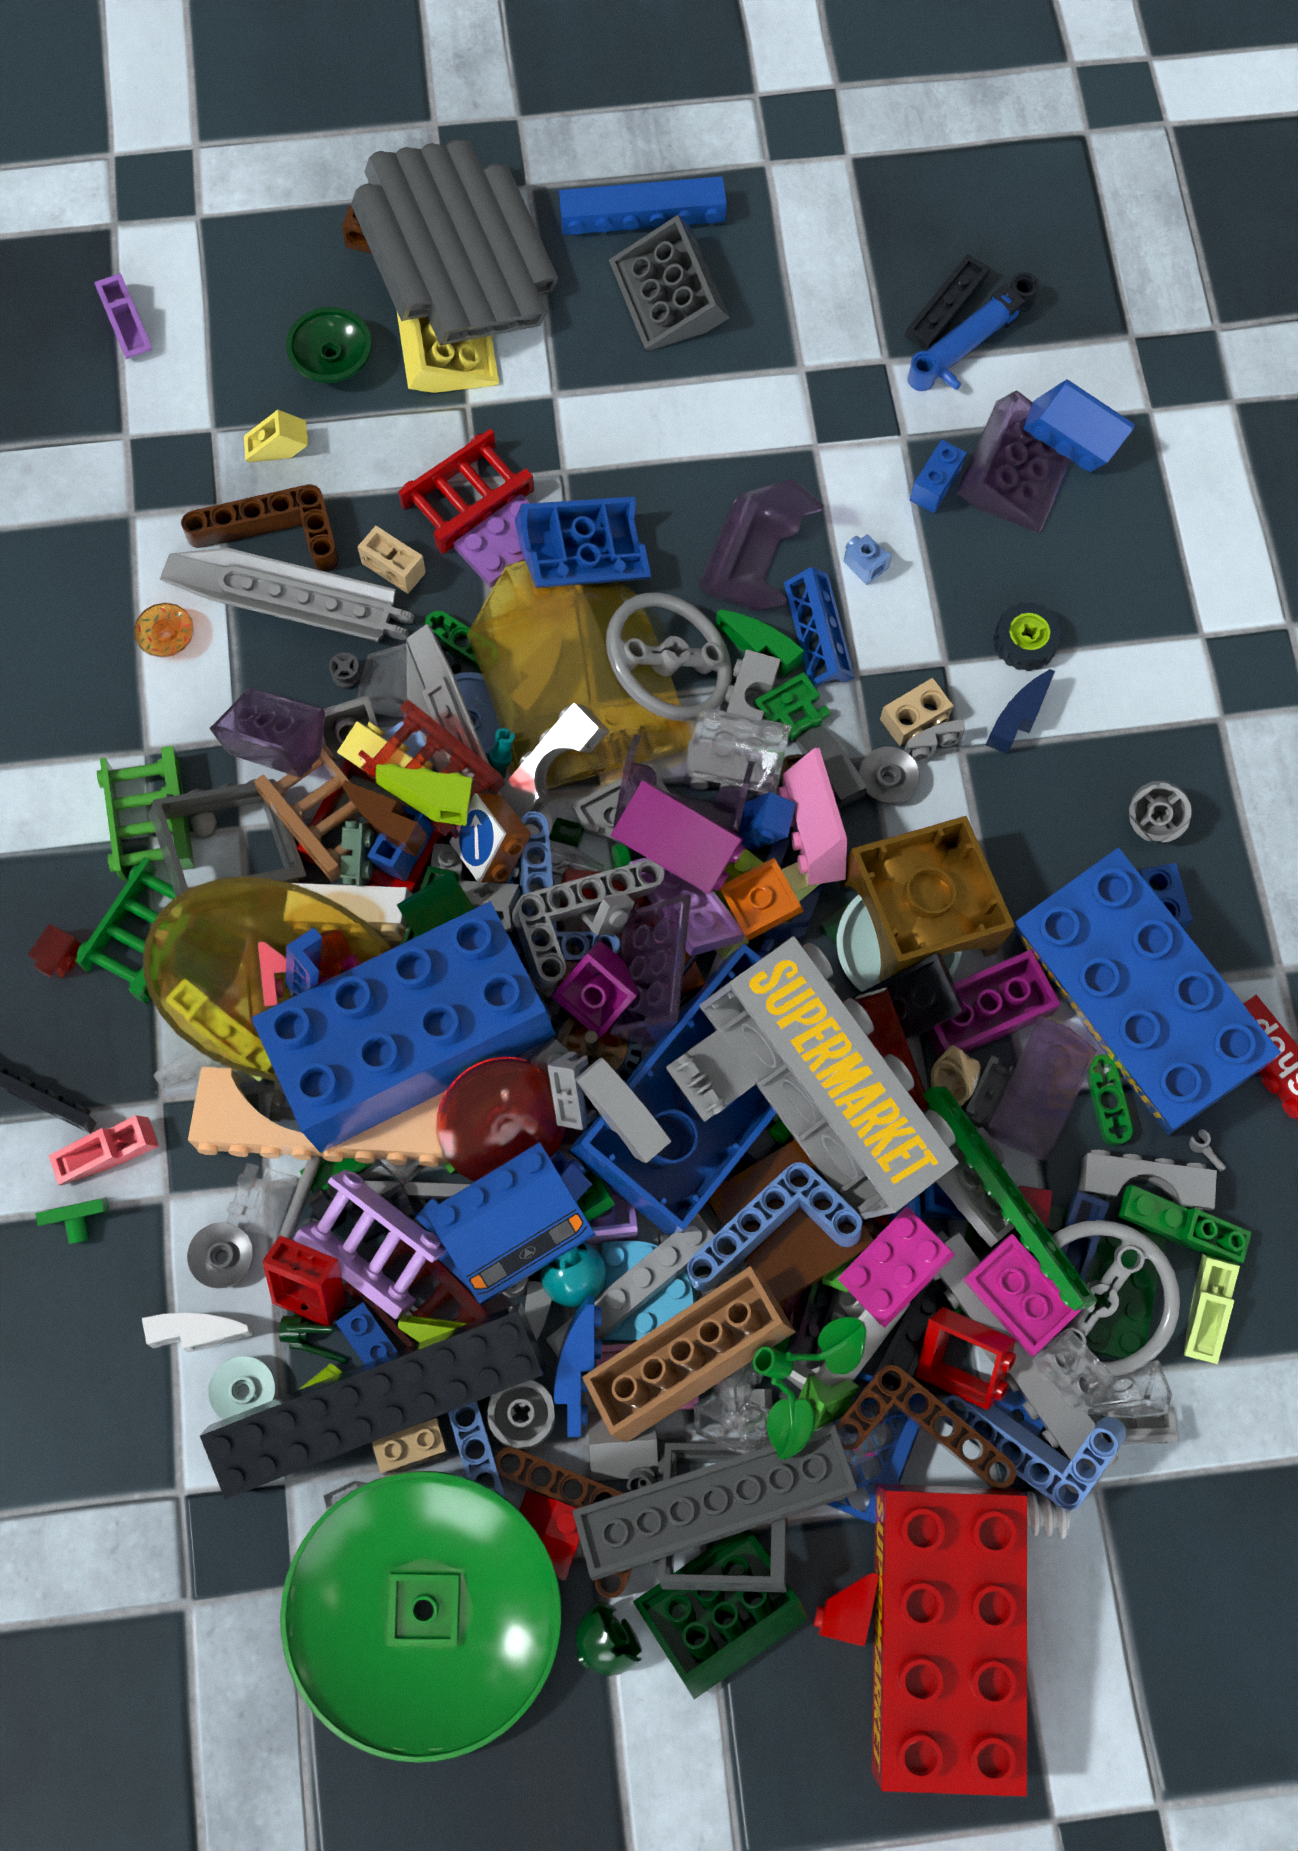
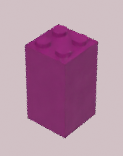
M642 781L610 835L707 894L713 892L714 889L717 891L721 890L730 875L725 871L730 862L737 863L746 848L741 844L744 840L742 836L649 781Z

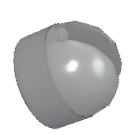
M201 813L190 820L194 832L203 838L211 837L217 830V821L214 813Z

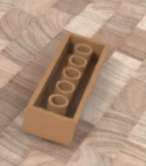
M749 1266L584 1375L582 1379L610 1435L627 1443L751 1362L759 1348H772L795 1333L764 1276Z

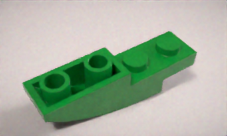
M1134 1185L1126 1186L1118 1217L1141 1226L1140 1230L1165 1236L1169 1242L1236 1263H1244L1252 1233L1199 1209H1187Z

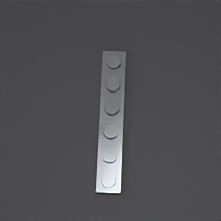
M697 1214L684 1231L672 1234L594 1299V1306H601V1327H595V1339L602 1340L687 1270L690 1258L716 1235L700 1214ZM573 1317L546 1338L557 1357H559L563 1339Z

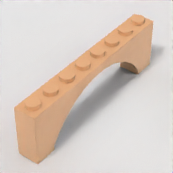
M201 1067L188 1141L201 1154L216 1155L217 1151L229 1152L233 1156L247 1157L249 1153H260L261 1156L276 1159L280 1155H292L293 1158L299 1160H310L311 1156H318L332 1162H341L343 1158H355L357 1162L368 1164L374 1163L376 1159L387 1160L388 1163L394 1165H405L407 1161H414L427 1167H436L438 1163H449L458 1094L457 1086L320 1153L303 1133L282 1127L260 1114L247 1100L240 1087L241 1078L232 1068Z

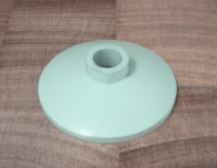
M238 1356L223 1362L213 1373L208 1386V1399L213 1411L224 1420L274 1400L276 1392L274 1376L263 1362L253 1357ZM247 1385L250 1392L248 1396L241 1398L238 1394L239 1388Z

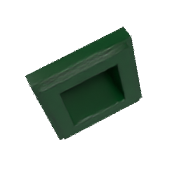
M556 818L552 831L549 834L551 854L575 859L585 831L583 826L577 822Z

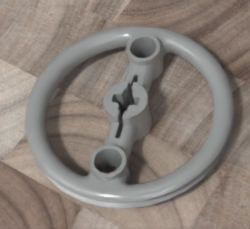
M643 593L625 601L612 616L606 636L608 658L618 681L637 703L658 716L677 721H693L706 717L725 700L729 684L731 685L732 682L731 659L720 632L704 613L683 599L669 594ZM658 607L673 611L686 618L703 634L708 643L702 648H689L688 644L680 637L670 636L660 646H646L643 641L637 638H631L627 642L623 641L621 633L625 621L632 613L643 608ZM638 664L651 665L656 673L667 677L675 673L681 666L694 667L701 674H708L712 670L717 673V682L712 695L706 701L694 706H677L664 702L648 692L636 680L631 670Z
M1103 1220L1084 1221L1059 1230L1052 1237L1060 1248L1076 1239L1087 1236L1103 1235L1121 1239L1122 1244L1116 1248L1114 1253V1262L1102 1279L1094 1280L1087 1284L1093 1295L1095 1293L1102 1295L1106 1291L1104 1296L1107 1299V1303L1102 1304L1099 1302L1095 1306V1302L1089 1308L1082 1309L1070 1324H1067L1042 1350L1054 1362L1069 1371L1097 1378L1117 1377L1144 1367L1156 1358L1167 1345L1174 1333L1179 1317V1286L1168 1258L1147 1236L1132 1227L1117 1222ZM1129 1249L1135 1250L1137 1253L1136 1263L1132 1266L1122 1265V1253ZM1033 1255V1257L1036 1259V1261L1040 1264V1262L1038 1261V1259L1036 1258V1256ZM1149 1259L1160 1276L1164 1290L1163 1315L1153 1337L1136 1353L1116 1361L1094 1362L1079 1358V1353L1086 1346V1336L1100 1317L1111 1316L1117 1310L1119 1305L1117 1292L1130 1274L1139 1271L1144 1264V1260ZM1070 1331H1075L1080 1335V1341L1074 1347L1063 1345V1337Z

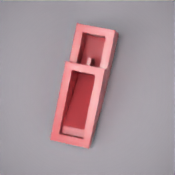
M134 1115L110 1129L100 1128L49 1155V1159L58 1185H65L125 1163L159 1147L149 1117Z

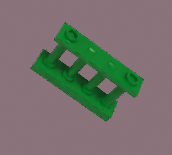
M146 857L142 859L140 864H136L131 869L128 882L90 939L81 944L75 960L86 972H89L93 964L96 963L130 982L128 990L135 999L144 1004L148 1002L165 976L164 971L158 964L159 960L191 913V911L184 913L179 911L175 918L169 919L136 901L145 886H148L177 902L173 886L153 875L156 869ZM208 908L194 910L193 912L204 916ZM129 911L164 930V936L158 944L152 945L119 927ZM111 937L147 956V962L141 970L135 971L102 953Z

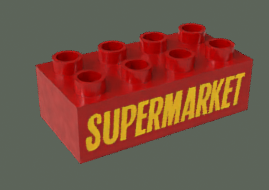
M876 1483L874 1573L879 1574L874 1599L871 1772L881 1791L1027 1796V1495L1012 1488Z

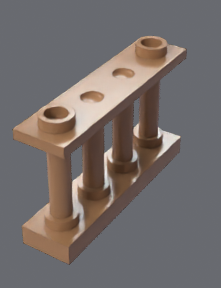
M313 738L309 741L313 757L278 782L276 780L270 782L263 774L254 780V784L259 795L331 883H333L340 877L339 864H341V855H348L353 850L341 849V844L334 849L329 848L326 850L320 843L323 840L322 836L353 815L358 809L352 801H349L315 827L313 825L307 827L301 820L304 818V813L340 787L346 793L342 785L345 780L349 781L333 762L335 756L325 744L320 746ZM322 765L332 778L297 804L293 802L289 805L283 798L286 795L285 791Z

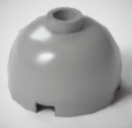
M1151 781L1141 786L1133 795L1129 805L1130 823L1134 831L1147 841L1170 842L1180 837L1190 823L1192 812L1190 800L1184 790L1169 781Z

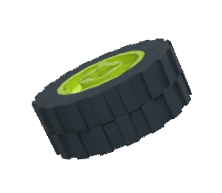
M1023 602L1018 603L1017 606H1011L1007 612L1001 615L993 637L995 651L997 650L999 658L1003 659L1005 664L1013 666L1017 670L1032 671V669H1041L1043 665L1051 662L1061 643L1062 628L1059 625L1060 621L1058 618L1056 619L1051 610H1047L1041 604L1039 606L1032 602H1029V604H1024ZM1026 633H1027V634H1030L1033 639H1031V637L1026 636V635L1023 636V634H1026Z

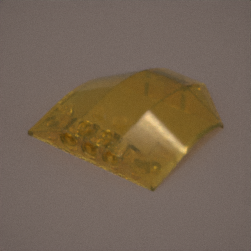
M525 560L505 566L466 636L470 641L485 680L500 727L510 729V734L512 732L515 734L511 748L514 772L520 766L521 758L529 751H533L540 743V736L547 729L553 728L559 721L558 717L561 711L573 703L586 706L610 731L591 753L569 750L556 757L547 772V789L688 750L691 737L686 721L670 720L645 709L625 691L612 670L606 646L609 622L615 611L625 601L636 596L635 591L619 582L536 588ZM644 609L632 613L624 623L621 633L622 640L627 642L631 638H637L643 641L646 646H659ZM638 664L631 670L636 680L652 695L664 702L680 706L671 676L659 675L651 665Z

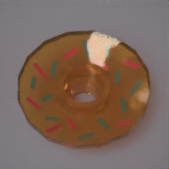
M171 603L154 604L145 609L137 618L134 626L135 640L141 650L151 656L161 658L174 656L183 651L191 642L194 632L193 621L187 611ZM165 632L171 633L167 637H161Z

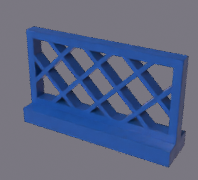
M859 1372L853 1383L857 1385L858 1380L869 1383L873 1376ZM913 1394L909 1399L908 1405L912 1412L921 1414L926 1408V1401L923 1396ZM870 1399L863 1403L866 1406H869L871 1404L876 1403V1401ZM887 1412L885 1414L887 1419L882 1420V1423L879 1422L876 1425L879 1428L889 1423L894 1434L892 1443L877 1448L872 1433L868 1435L875 1449L869 1453H874V1456L877 1455L882 1465L878 1476L866 1480L859 1465V1462L873 1456L866 1457L865 1454L856 1458L855 1462L852 1460L848 1461L849 1467L854 1464L856 1465L863 1481L856 1485L857 1490L865 1487L869 1495L870 1501L866 1512L864 1513L851 1507L847 1497L844 1498L847 1505L838 1501L825 1505L875 1526L876 1485L873 1493H871L868 1485L874 1482L877 1484H900L920 1431V1427L902 1412L891 1417ZM900 1419L898 1427L895 1429L893 1421ZM842 1426L840 1430L843 1438H840L842 1443L846 1442L847 1445H851L849 1440L857 1437V1431L846 1435ZM849 1450L850 1453H851L852 1458H854V1456H855L854 1451H853V1450ZM889 1450L884 1461L880 1453Z

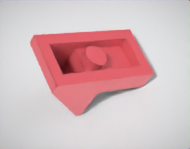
M258 942L264 1006L278 1005L279 998L284 997L283 979H277L276 973L286 972V957L269 943Z

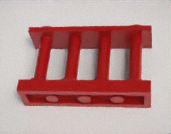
M491 428L483 434H477L470 443L416 480L408 481L398 491L401 507L404 510L415 504L436 528L433 532L435 545L442 554L453 548V543L518 495L522 494L526 497L534 491L533 475L526 468L519 473H513L493 450L496 448L494 431ZM483 456L505 480V483L496 489H491L470 466ZM460 472L482 496V499L473 505H468L448 483L449 479ZM436 488L444 494L459 512L450 521H445L425 499V496Z

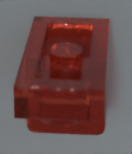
M339 929L319 933L322 937L319 973L327 979L344 973L341 965L344 964L343 960L352 954L351 948Z

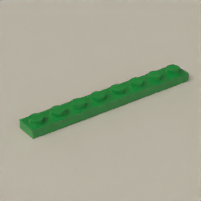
M931 1086L922 1094L928 1102V1109L938 1113L950 1126L955 1136L954 1144L958 1145L963 1152L965 1163L980 1176L983 1181L982 1186L984 1190L996 1199L1002 1208L1001 1213L1007 1222L1015 1226L1021 1235L1020 1240L1024 1247L1033 1252L1040 1262L1039 1267L1042 1273L1057 1286L1063 1303L1072 1308L1073 1311L1087 1309L1098 1300L948 1088Z

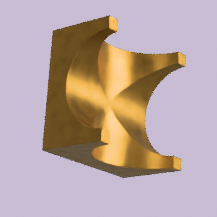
M967 816L852 848L846 859V879L840 880L839 884L842 889L849 887L855 889L870 914L880 950L881 968L878 977L880 982L935 953H941L942 956L962 950L981 949L984 957L995 955L1015 927Z

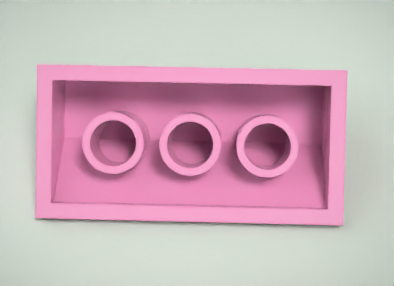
M813 748L783 774V787L778 788L779 796L796 803L790 826L794 831L791 832V840L794 851L799 850L800 853L798 855L800 874H806L809 885L845 880L847 837L820 748Z

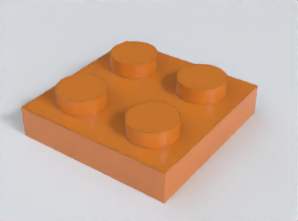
M775 858L725 883L721 888V892L747 941L804 912Z

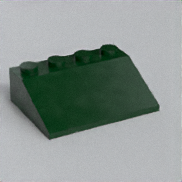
M749 1529L723 1538L673 1574L770 1576L771 1559ZM788 1583L787 1592L662 1589L660 1584H657L633 1601L694 1700L808 1620L801 1601Z

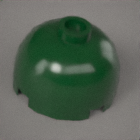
M605 1601L596 1604L582 1617L576 1630L577 1657L586 1669L591 1668L604 1676L622 1674L638 1664L642 1658L637 1657V1655L642 1652V1648L629 1622L624 1618L620 1624L613 1615L617 1609Z

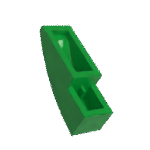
M723 609L717 612L716 627L744 654L747 649L781 659L778 672L784 678L802 664L804 650L775 628L740 613Z

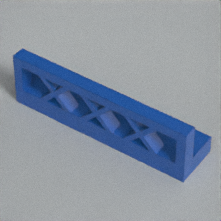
M810 567L784 582L799 645L804 650L803 661L807 677L815 688L832 679L846 683L854 679L855 676L829 575ZM805 581L806 590L802 599L797 598L795 587ZM807 606L811 607L813 613L808 625L804 624L802 618ZM814 632L819 636V643L815 652L810 650L809 646ZM821 658L825 660L827 672L817 677L816 667Z
M312 928L287 945L285 988L292 997L318 985L322 937L315 928Z

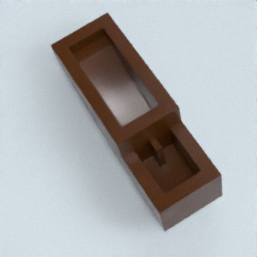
M345 780L342 785L344 790L368 823L387 841L416 857L428 836L418 822L406 818L407 813L398 801Z

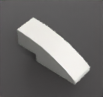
M170 1313L142 1318L146 1344L152 1348L181 1341L182 1349L187 1352H193L254 1335L253 1329L246 1324L210 1314Z

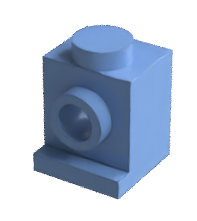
M868 534L862 538L857 535L846 544L843 562L866 585L888 569L891 554L888 551L885 552Z

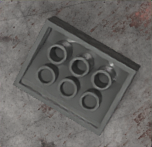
M679 215L609 259L639 336L647 351L707 333L730 318L695 235Z

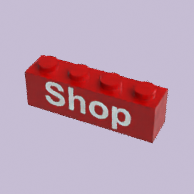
M1256 994L1243 1003V1005L1281 1051V1054L1271 1064L1259 1071V1073L1263 1077L1262 1082L1267 1090L1271 1093H1276L1282 1100V1107L1286 1114L1298 1120V1045Z

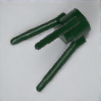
M357 1306L342 1308L338 1316L346 1315ZM295 1313L293 1316L283 1315L279 1328L280 1342L290 1343V1349L303 1350L341 1363L348 1362L345 1356L303 1343V1340H309L310 1333H333L335 1331L333 1326L311 1325V1322L308 1321L309 1319Z

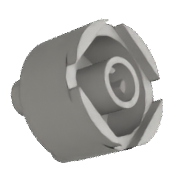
M529 1380L493 1394L488 1405L487 1418L491 1431L503 1445L525 1451L540 1446L549 1438L555 1426L556 1410L552 1397L545 1387L538 1382ZM520 1407L522 1410L530 1409L527 1413L529 1419L526 1422H523L521 1419L517 1422L514 1421L517 1416L516 1408Z

